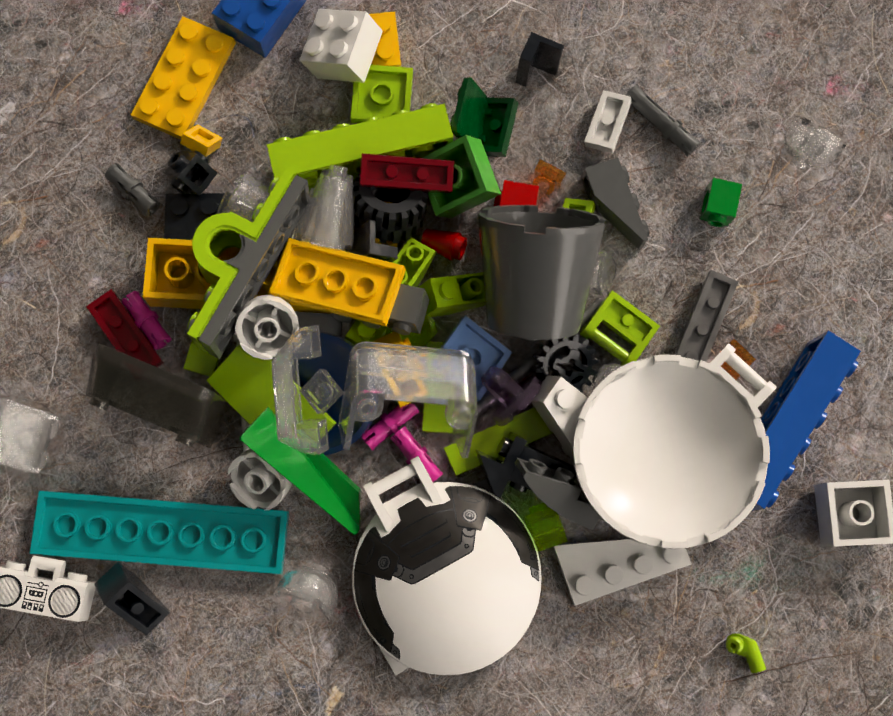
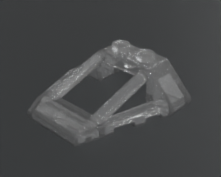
M319 325L305 326L293 333L272 360L278 441L300 452L311 455H320L329 450L327 419H302L298 359H313L322 356Z

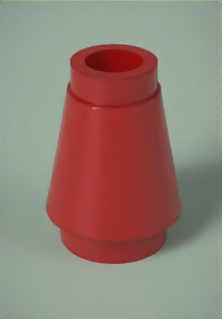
M426 229L421 243L450 261L454 259L460 261L467 247V238L463 237L459 232Z

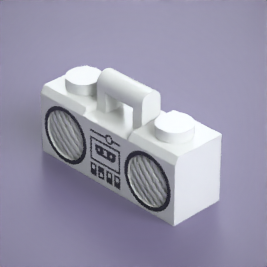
M34 555L31 559L29 570H25L26 564L6 561L5 566H0V608L76 622L89 619L96 588L94 584L96 582L87 581L88 575L68 572V576L63 577L66 561ZM39 569L54 572L53 578L38 576Z

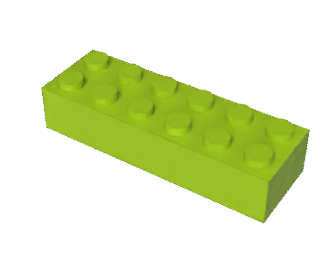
M429 103L414 111H396L388 117H368L361 123L353 125L347 123L338 124L331 130L322 132L312 130L304 133L303 136L292 139L281 137L274 140L273 143L267 144L274 178L276 176L280 178L284 169L294 173V176L298 175L307 180L310 192L311 188L319 190L356 181V177L361 172L362 153L423 158L453 142V133L445 103L440 105Z

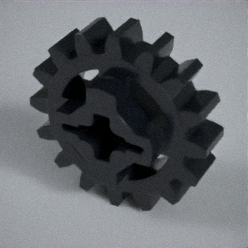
M576 334L567 338L548 339L549 344L547 345L539 343L538 346L542 352L541 354H533V357L538 360V364L532 366L533 371L540 373L534 378L536 382L542 384L547 375H549L548 367H550L552 370L551 376H561L581 393H583L581 387L583 384L592 385L588 378L590 375H597L598 372L592 369V365L598 364L599 360L591 357L596 352V349L590 345L587 346L589 343L588 339L584 337L579 338V335ZM580 353H581V356H582V363H581V361H580V359H579ZM569 362L574 366L567 365L561 367L557 363L563 364Z

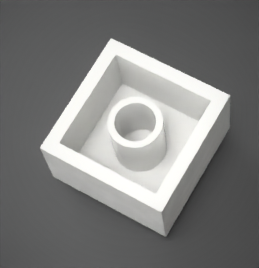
M318 9L299 61L317 79L364 83L383 31L367 11Z
M889 480L829 482L814 485L821 547L893 544V506Z

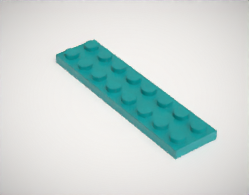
M39 491L30 554L283 574L289 511Z

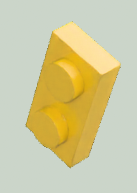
M395 12L369 14L383 31L372 60V65L401 67Z

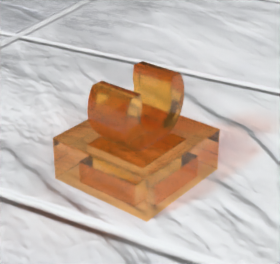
M540 159L535 168V175L537 177L533 180L532 185L538 186L539 183L546 182L549 185L546 196L550 197L554 192L555 186L559 188L562 186L566 178V172Z

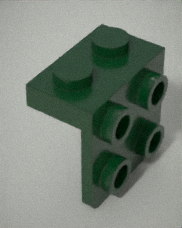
M465 77L458 90L455 114L451 118L453 134L458 139L465 135L481 139L487 156L506 157L519 103L515 98H489L471 77Z

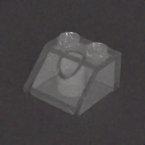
M1 397L0 465L39 474L40 469L45 467L49 453L47 449L50 440L54 439L58 432L59 423L57 420L59 416Z

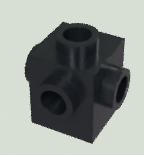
M185 150L177 152L170 158L168 162L169 167L164 172L172 179L170 185L182 194L189 192L198 196L202 194L217 175V172L208 165L209 160L198 151L189 152Z

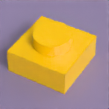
M197 124L182 134L180 144L186 146L192 152L198 151L207 157L220 148L223 138Z

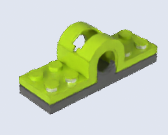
M284 169L280 178L276 176L272 180L268 189L270 195L264 204L260 203L256 207L252 216L253 222L231 211L230 213H219L205 219L194 233L192 241L193 253L199 263L198 268L206 282L211 285L204 295L203 300L205 304L199 313L195 312L187 324V329H189L187 335L197 348L208 352V354L220 359L235 333L238 313L248 301L255 298L285 248L288 238L292 236L311 203L307 180L298 175L294 176V173ZM230 247L240 248V252L235 257L224 261L218 259L225 249Z

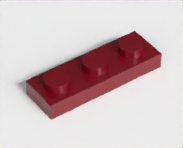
M362 153L360 186L451 193L454 161Z
M112 289L86 306L136 379L141 380L164 364L160 355L143 331L137 327L135 320Z

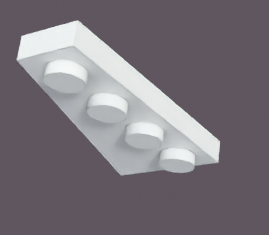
M632 539L553 546L574 606L692 565L686 548H659Z

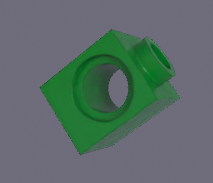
M713 177L705 190L699 220L707 221L709 225L714 227L728 226L736 218L742 184Z

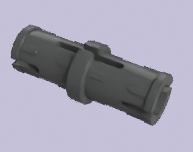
M113 164L107 169L105 178L122 192L123 198L127 201L131 200L147 217L153 215L159 209L160 202L143 188V183L140 180L133 179L119 164Z

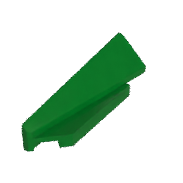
M267 407L245 429L240 436V440L348 531L356 535L361 527V489L294 425L287 431L273 411Z

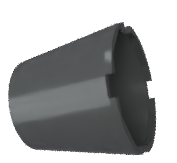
M502 205L481 209V213H478L488 326L496 332L530 341L561 339L576 335L580 331L605 230V219L594 213L557 207L556 213L538 211L539 205Z

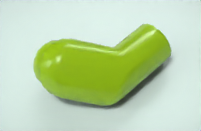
M734 633L727 637L725 644L727 650L732 654L735 653L745 657L751 673L766 670L760 649L754 639L740 633Z

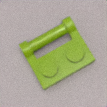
M612 290L583 327L580 335L586 339L590 338L620 360V365L624 366L632 361H637L660 328V325ZM602 322L633 346L629 352L599 331L597 329L598 325Z

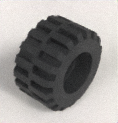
M358 174L352 191V222L354 226L359 228L366 221L374 220L375 238L380 239L381 243H386V241L399 243L400 239L407 241L411 239V235L416 236L424 225L428 191L360 186V174Z

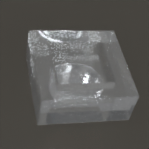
M319 369L300 389L301 394L317 414H324L344 393L327 370Z

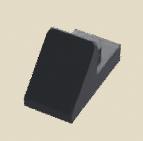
M511 431L508 437H503L497 448L499 456L497 459L475 450L491 492L501 498L516 466V459L520 458L527 443L523 437Z

